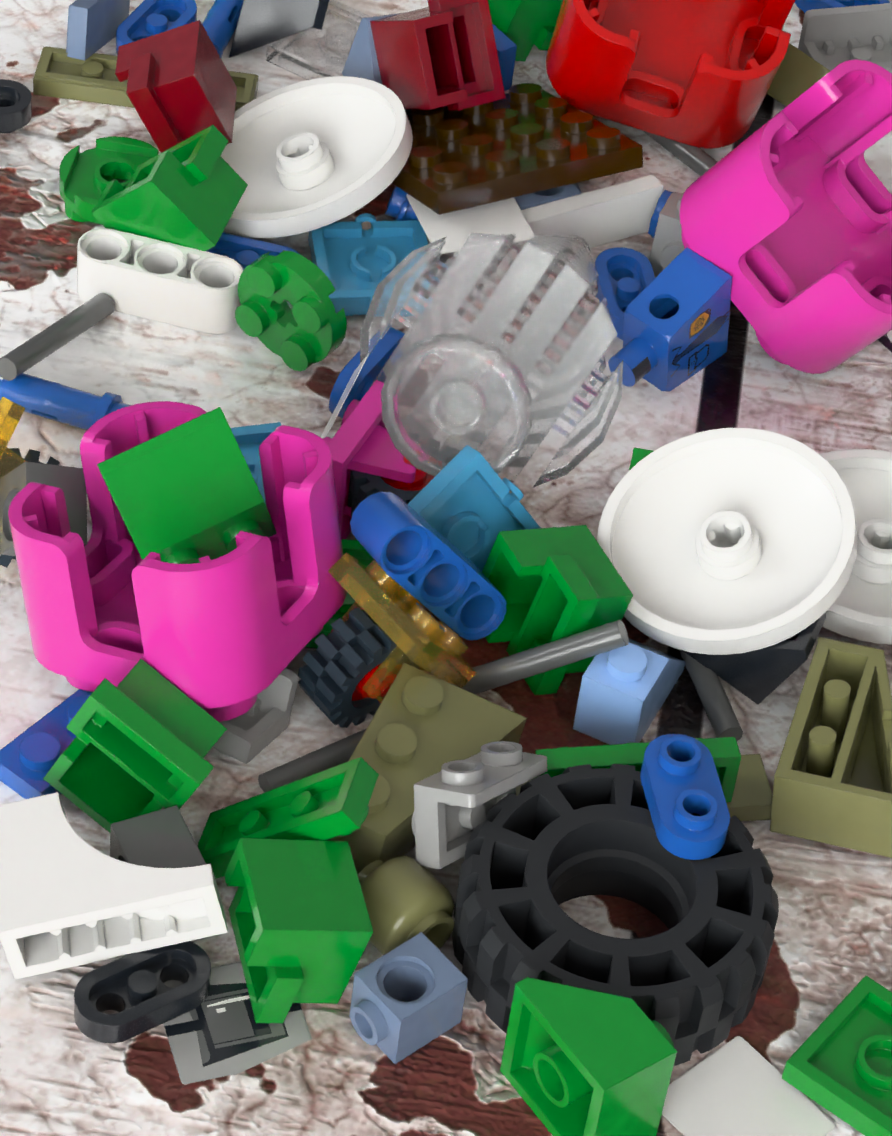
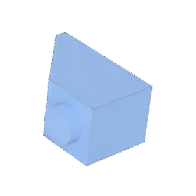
M630 638L628 645L596 655L582 676L573 729L609 745L630 742L640 743L682 674L685 661Z

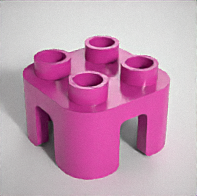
M848 60L833 68L694 181L684 192L680 203L679 216L684 248L688 247L732 276L731 301L755 329L757 339L765 352L782 364L810 374H821L835 369L892 330V194L886 189L864 159L865 150L892 131V74L883 67L865 60Z
M170 401L146 402L127 406L99 419L84 433L81 439L80 455L92 521V533L87 542L88 545L84 546L80 535L70 530L65 496L61 488L30 482L13 498L9 506L8 517L34 655L42 666L54 673L65 676L67 681L75 688L93 692L105 678L117 687L138 661L142 659L218 722L234 719L253 707L257 701L258 694L266 689L308 642L321 632L323 626L345 601L347 584L330 447L318 435L286 425L277 427L260 444L259 456L265 502L277 534L268 538L240 531L235 536L236 549L213 560L209 556L199 558V563H167L161 561L160 554L150 552L142 560L97 464L207 412L198 406Z

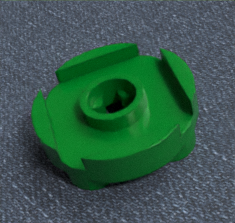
M116 136L96 139V148L88 149L80 153V145L71 149L61 161L59 171V191L65 202L66 215L77 222L90 221L101 224L91 212L107 184L114 179H121L125 182L120 184L125 188L137 166L157 156L159 150L141 140Z
M283 250L277 256L269 255L270 252L261 255L243 270L238 283V297L241 305L235 310V318L239 327L247 335L258 337L269 350L282 357L288 367L301 372L312 364L324 360L342 344L347 330L345 311L342 308L336 313L334 304L329 298V295L336 290L325 273L313 262L292 251ZM287 301L293 306L292 309L289 307Z

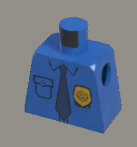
M688 247L685 248L627 306L624 312L623 348L608 361L609 369L616 380L627 387H632L643 378L661 391H672L726 353L732 276Z

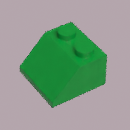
M220 407L97 464L142 560L150 552L160 554L161 561L174 564L199 563V558L209 556L213 560L236 549L235 536L240 531L268 538L277 534L264 499Z
M527 977L515 984L500 1071L552 1136H656L677 1051L666 1029L659 1022L650 1020L632 998Z

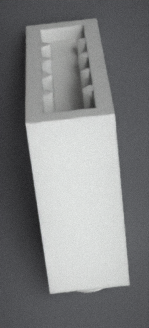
M58 792L0 805V940L15 980L228 933L225 910L211 864L182 868H154L123 862L107 856L90 846L73 830L67 820Z

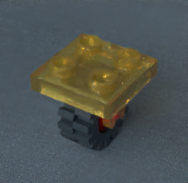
M346 552L328 570L355 602L342 618L331 624L333 629L327 636L322 633L314 641L319 647L316 650L307 651L303 658L307 665L299 668L298 676L301 680L298 681V684L335 726L338 724L341 728H348L351 722L357 726L365 721L368 713L374 717L404 663L422 671L427 670L437 678L459 688H463L477 674L461 656L469 648L467 644L443 621L439 620L437 622L424 609L425 606L386 574L375 560L366 566Z

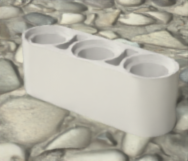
M107 228L92 229L79 238L77 245V293L84 302H87L99 293H105L113 299L115 304L114 311L207 334L228 333L238 326L235 310L241 305L238 297V283L243 269L234 259Z

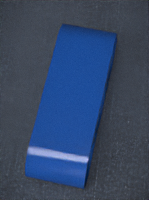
M378 492L369 495L359 503L350 521L351 532L386 574L460 637L467 640H478L488 636L498 628L507 610L506 600L468 557L399 496L391 492Z

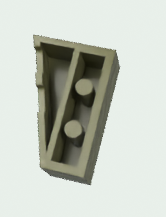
M822 637L818 638L774 775L770 821L771 832L892 858V696L884 650Z
M404 663L349 759L351 761L362 757L379 774L368 804V815L360 828L351 834L336 836L325 841H348L357 875L367 865L376 860L386 862L395 857L405 856L416 846L415 836L412 831L414 784L440 772L441 766L444 763L465 760L481 752V746L497 741L519 744L527 718Z

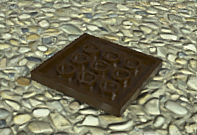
M522 83L511 86L509 93L505 94L506 98L463 110H448L447 106L431 110L412 109L411 115L407 116L412 128V148L405 166L392 183L441 215L642 168L643 149L642 145L621 134L620 130L594 119L592 114L578 110L568 104L567 100L557 98L543 90L540 85Z

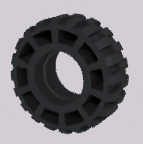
M590 764L568 767L560 775L550 777L547 773L525 783L520 788V794L516 796L511 792L503 797L487 812L486 820L475 827L466 845L464 862L461 864L453 915L452 944L454 956L462 965V973L468 978L467 989L477 1002L485 1001V1014L506 1034L515 984L529 977L632 998L650 1020L659 1022L670 1035L674 1048L677 1051L674 1066L690 1061L692 1052L695 1050L702 1054L718 1046L728 1038L730 1028L745 1020L754 1005L757 991L763 981L775 937L774 930L779 912L778 895L771 885L774 877L760 848L753 849L754 838L748 829L734 815L730 818L725 843L718 853L701 860L684 859L667 851L657 839L641 783L640 772L635 771L636 766L612 764L610 768L592 769ZM697 813L691 814V815H694V816H701V815H699V814H697ZM588 895L620 897L635 902L654 913L669 930L651 937L637 939L610 937L591 931L575 922L559 905L571 899Z

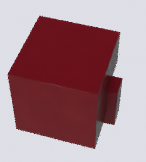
M427 0L429 7L370 21L382 85L392 90L399 97L404 109L431 110L447 106L448 110H463L506 98L488 0Z
M200 20L119 46L115 75L120 82L128 80L126 94L161 153L211 125H214L228 140L227 144L232 143L237 87Z

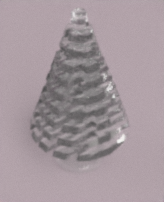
M471 233L457 256L449 258L444 264L439 260L441 256L440 251L446 243V237L412 251L377 285L360 330V363L368 353V357L371 355L380 339L382 340L396 319L409 328L374 382L376 380L384 382L381 391L382 421L395 448L417 469L436 476L466 445H469L481 453L501 479L505 477L514 483L546 435L553 428L564 435L566 439L533 486L536 487L567 475L603 442L622 398L623 360L608 376L602 374L606 368L603 354L617 336V332L608 310L606 296L601 303L596 298L598 292L596 279L599 274L595 270V262L591 255L589 244L584 238L574 235L546 236L539 234L521 246L518 243L512 244L516 234Z

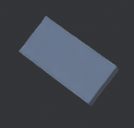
M76 0L70 4L68 8L67 57L85 61L115 38L118 26L129 16L130 0Z

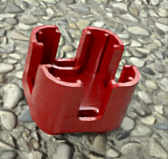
M563 0L546 57L548 78L561 98L567 100L568 104L583 112L698 148L713 149L725 147L738 141L749 130L786 55L791 33L782 31V28L795 0Z

